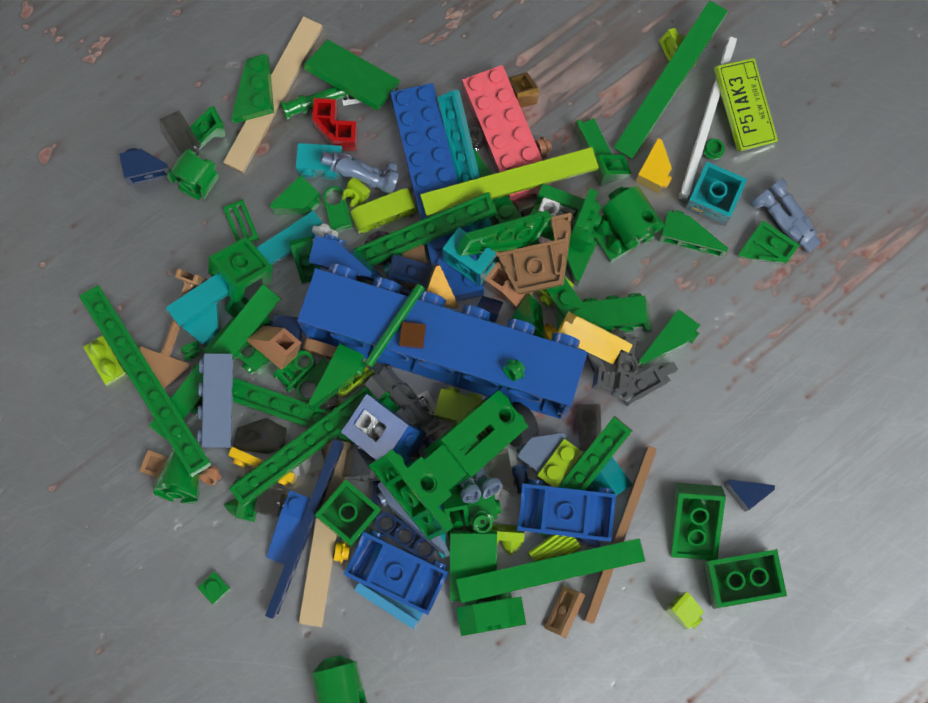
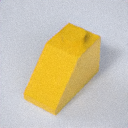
M657 139L636 179L637 183L658 194L662 187L665 189L668 187L672 179L669 176L672 167L661 139Z

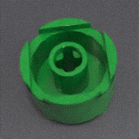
M186 149L168 172L167 178L172 184L177 182L180 185L178 189L184 194L200 200L201 197L205 200L218 181L219 174L215 170L216 164L209 159L202 160L192 150Z

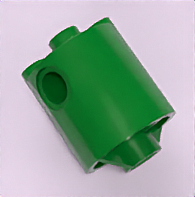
M621 186L608 195L610 201L602 209V213L628 251L638 247L641 241L644 244L655 238L653 233H658L666 227L639 186Z
M341 655L323 659L311 673L317 703H367L357 661Z

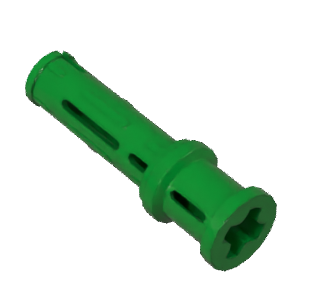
M333 87L305 97L304 95H298L296 99L287 102L283 100L280 103L286 120H289L291 116L300 113L307 114L309 109L313 108L314 98L338 100L346 98L347 93Z

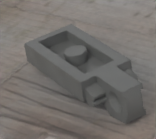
M672 362L665 367H662L661 363L655 364L637 374L631 383L630 393L634 394V396L629 401H624L626 406L628 407L670 382L671 380L668 376L678 370L675 363Z

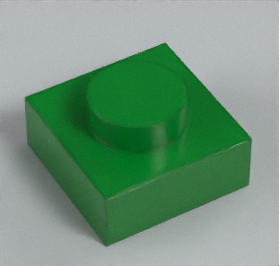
M215 571L197 587L212 605H215L231 590L229 585Z

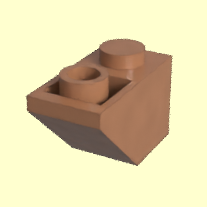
M498 262L484 280L485 288L515 309L519 307L526 295H533L532 292L517 294L504 270V266Z
M262 326L247 340L281 370L297 356L302 343L285 328Z

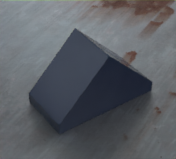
M730 479L724 482V487L745 512L752 509L775 490V485Z

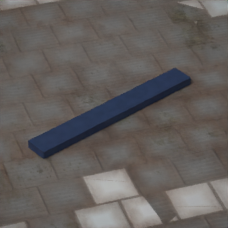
M333 440L265 614L266 617L274 619L279 615L316 520L315 514L321 507L345 444L341 441Z

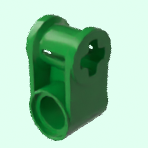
M298 351L297 356L282 370L278 368L273 377L279 379L286 387V391L290 393L297 388L299 382L315 367L316 360L308 351ZM304 357H309V365L300 367V360Z

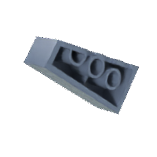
M204 354V359H200L199 373H204L203 382H199V396H203V406L198 407V419L202 420V429H198V443H202V447L205 449H231L233 447V441H231L233 431L231 411H233V354Z

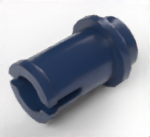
M525 464L511 467L512 472L510 474L514 476L518 494L522 493V483H528L529 481L526 471L528 467L525 468Z

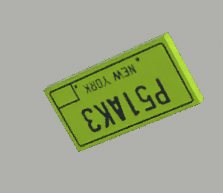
M755 58L715 67L714 71L737 151H745L778 142Z

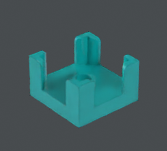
M458 227L442 249L443 262L480 287L495 267L496 263L493 260L497 253L487 247L477 261L470 255L460 256L456 249L467 232Z

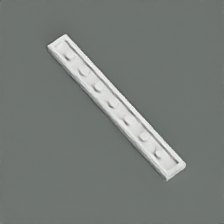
M728 38L719 66L730 63L737 38ZM716 76L678 195V200L686 202L689 197L721 92Z

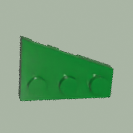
M267 54L246 59L231 116V121L234 124L274 113L270 58Z

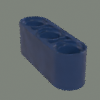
M388 512L380 513L376 517L375 526L377 530L413 555L423 560H428L434 555L435 547L405 522ZM385 517L392 519V526L387 530L380 527V521ZM403 530L410 531L412 534L411 540L401 542L399 540L400 532ZM428 543L431 546V551L428 555H421L418 552L420 544Z

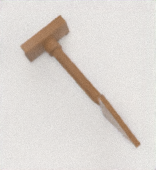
M178 269L175 275L176 278L184 282L181 297L208 280L196 274L194 276L181 269ZM172 320L161 353L139 347V350L164 389L190 367L189 363L171 357L181 328L174 320Z

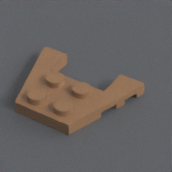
M572 213L551 218L554 241L515 250L496 252L517 294L520 295L564 285L573 222Z

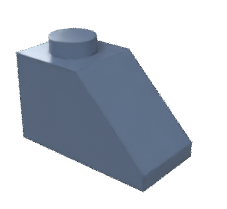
M559 433L532 437L524 445L517 448L516 452L519 454L516 459L538 475L566 435Z

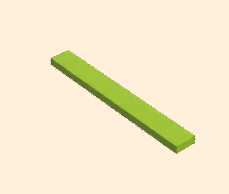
M590 147L420 194L426 217H430L487 192H490L492 199L542 186L543 183L549 184L596 171L599 167L593 148Z

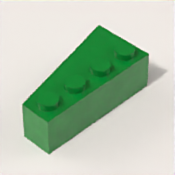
M632 293L625 298L612 295L605 297L606 300H597L596 298L583 299V304L595 319V325L609 332L618 329L628 333L644 327V332L652 331L650 304L646 296H642L641 293ZM555 306L556 327L558 332L562 322L564 321V317L561 315V313Z

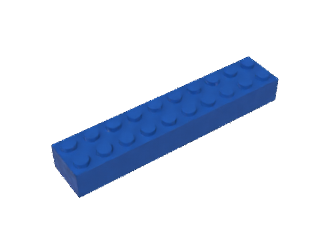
M433 83L390 92L420 220L427 218L420 194L458 184ZM469 226L462 229L467 233L470 232ZM454 233L426 244L430 264L439 263L457 302L484 296L483 283L479 287L443 262L442 249ZM476 254L470 255L475 261H477Z

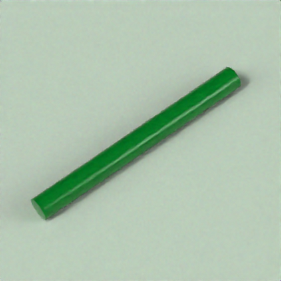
M420 284L415 286L365 360V364L370 367L374 366L425 290Z

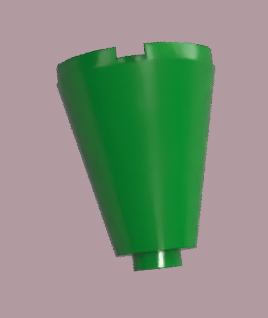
M172 449L153 485V494L171 502L174 499H181L182 504L196 503L199 497V473L190 477L176 452Z

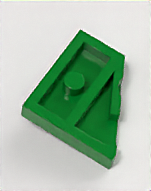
M762 220L737 256L745 259L787 264L800 245Z

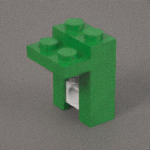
M544 183L530 214L533 215L547 210L552 213L550 214L552 217L572 213L573 223L569 247L580 252H584L586 245H592L595 233L592 232L593 227L598 228L603 216L599 214L601 205H598L599 201L595 200L598 191L589 188L586 198L583 199ZM550 219L540 236L554 241V232Z

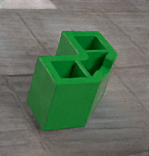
M511 593L498 595V600L479 603V599L465 602V606L456 608L461 636L527 625L522 597L512 598Z

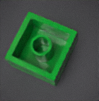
M345 479L315 514V517L347 545L352 547L381 513V509Z

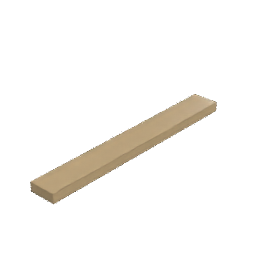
M303 16L271 74L274 113L245 122L223 162L224 165L243 174L245 173L281 106L280 101L285 99L323 29L321 24Z
M333 440L330 443H328L326 458L328 456ZM343 442L345 444L321 507L343 481L347 479L343 477L347 450H351L352 443ZM317 518L299 624L323 627L337 535Z

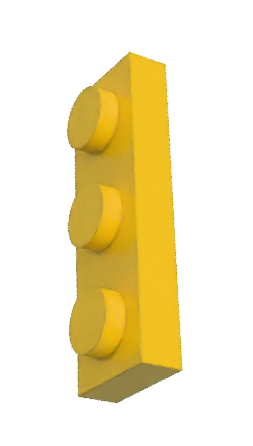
M234 447L231 448L228 456L234 459L232 463L242 468H245L246 465L256 468L264 462V460ZM290 472L277 483L283 486H287L288 483L294 485L297 476Z

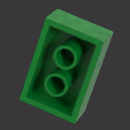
M777 549L703 562L712 609L787 597Z

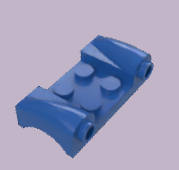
M529 479L528 483H522L517 530L611 542L616 494L612 493L611 488L598 487V492L545 486L542 485V480Z
M371 529L370 533L364 531L343 575L429 615L449 573L445 569L447 565L434 559L433 563L427 562L386 542L382 539L384 535Z

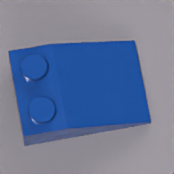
M324 234V237L315 236L309 263L329 270L331 264L343 265L356 271V277L374 281L376 277L384 278L355 250L346 246V241L337 239L338 237Z

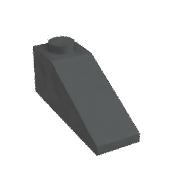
M356 446V449L347 450L343 472L344 478L362 482L380 481L369 467L375 460L359 446Z

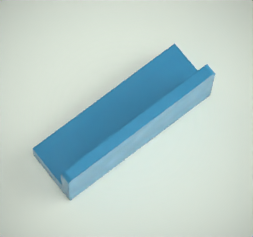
M358 583L354 589L355 592L412 629L416 627L424 614L362 583Z

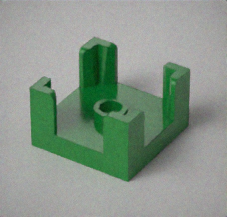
M244 237L209 256L208 273L212 277L217 272L229 285L228 296L236 303L244 298L245 287L262 278L261 286L262 284H270L273 266L249 239Z

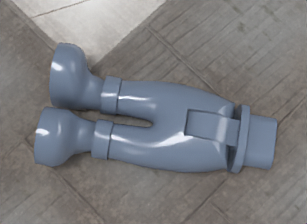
M325 151L322 152L321 163L328 165L332 171L344 177L356 178L370 187H376L385 193L391 194L393 192L399 172L396 171L397 163L389 162L383 170H379V168L371 167L348 154H337L335 151L332 154Z
M782 178L752 201L751 204L755 208L762 206L768 208V212L772 214L780 229L809 253L822 242L816 236L818 232L814 230L809 217L795 201L792 194H788L786 190L787 182ZM774 196L779 198V202L784 205L790 216L783 210L779 202L777 203Z
M483 467L474 475L477 484L473 483L472 477L460 483V486L463 488L460 496L465 503L477 502L481 495L483 499L489 498L502 488L501 480L497 477L488 478L489 476Z

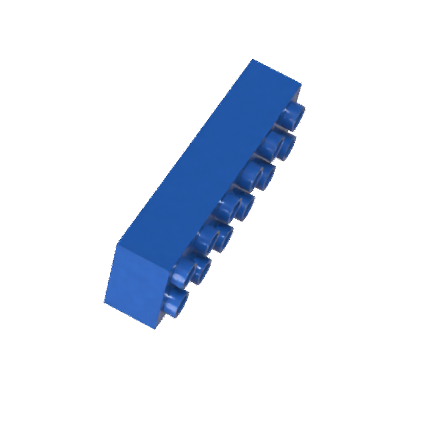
M331 264L328 272L315 268L297 320L305 337L336 347L340 343L363 354L364 359H367L408 296L399 294L401 285L385 278L376 277L373 286L356 281L357 272L343 265ZM423 291L403 322L426 324L424 349L399 346L401 324L376 361L386 366L391 365L393 368L486 397L500 390L502 394L508 397L510 404L520 402L531 411L564 421L572 406L588 352L578 349L580 340L573 336L553 333L552 339L547 340L534 336L535 326L528 322L509 319L505 327L489 322L490 313L482 308L464 305L462 313L444 308L446 300L443 297ZM508 359L519 360L524 365L525 371L523 373L525 377L523 379L519 378L514 382L505 375L503 367L508 362Z

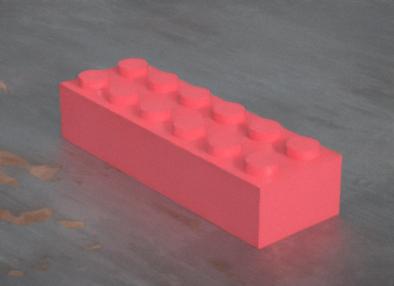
M503 65L462 79L463 94L496 173L543 161ZM542 186L507 196L512 203L539 194Z

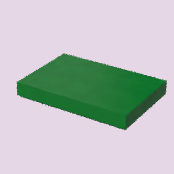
M450 531V601H461L456 579L497 570V531H488L486 533ZM497 595L482 598L479 601H496Z

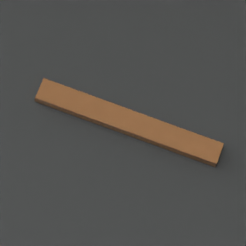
M648 446L645 449L611 545L624 542L657 451L654 447ZM614 569L601 571L583 621L590 624L595 622Z

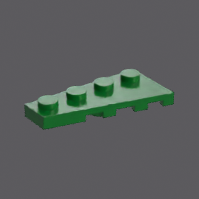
M547 210L466 233L456 250L460 256L482 254L487 247L494 252L532 246L552 216Z

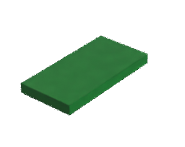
M328 39L304 65V70L376 111L391 96L390 92H394L399 87L401 81Z

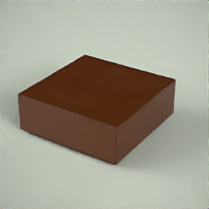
M402 322L399 346L424 349L426 324Z

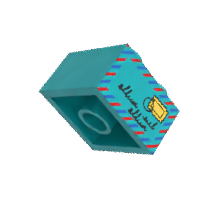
M706 162L685 208L726 226L748 179Z

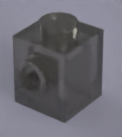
M275 483L257 497L254 512L273 517L280 516L288 496L285 494L286 491L280 488L281 484Z

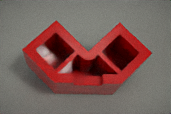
M314 98L312 120L315 129L330 145L342 146L343 151H357V122L337 120L338 106L336 99Z

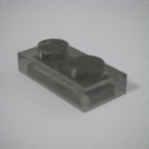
M600 404L577 405L578 447L581 451H587L602 432Z

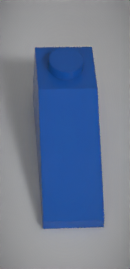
M289 491L266 558L285 565L311 498Z

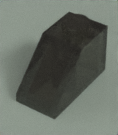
M268 418L237 427L233 447L242 451L265 454L279 451L285 444L287 428Z
M505 448L490 460L484 468L489 476L488 478L497 477L501 480L503 486L500 490L509 496H515L516 492L508 448Z

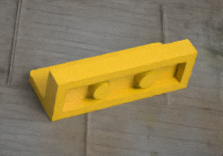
M569 311L557 332L579 339V348L611 364L614 363L621 349L629 353L633 346L625 339Z

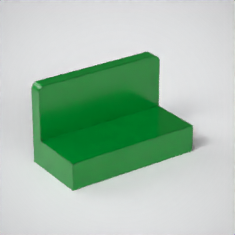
M594 118L582 123L581 119L576 121L574 131L583 149L592 147L595 157L599 154L612 155Z

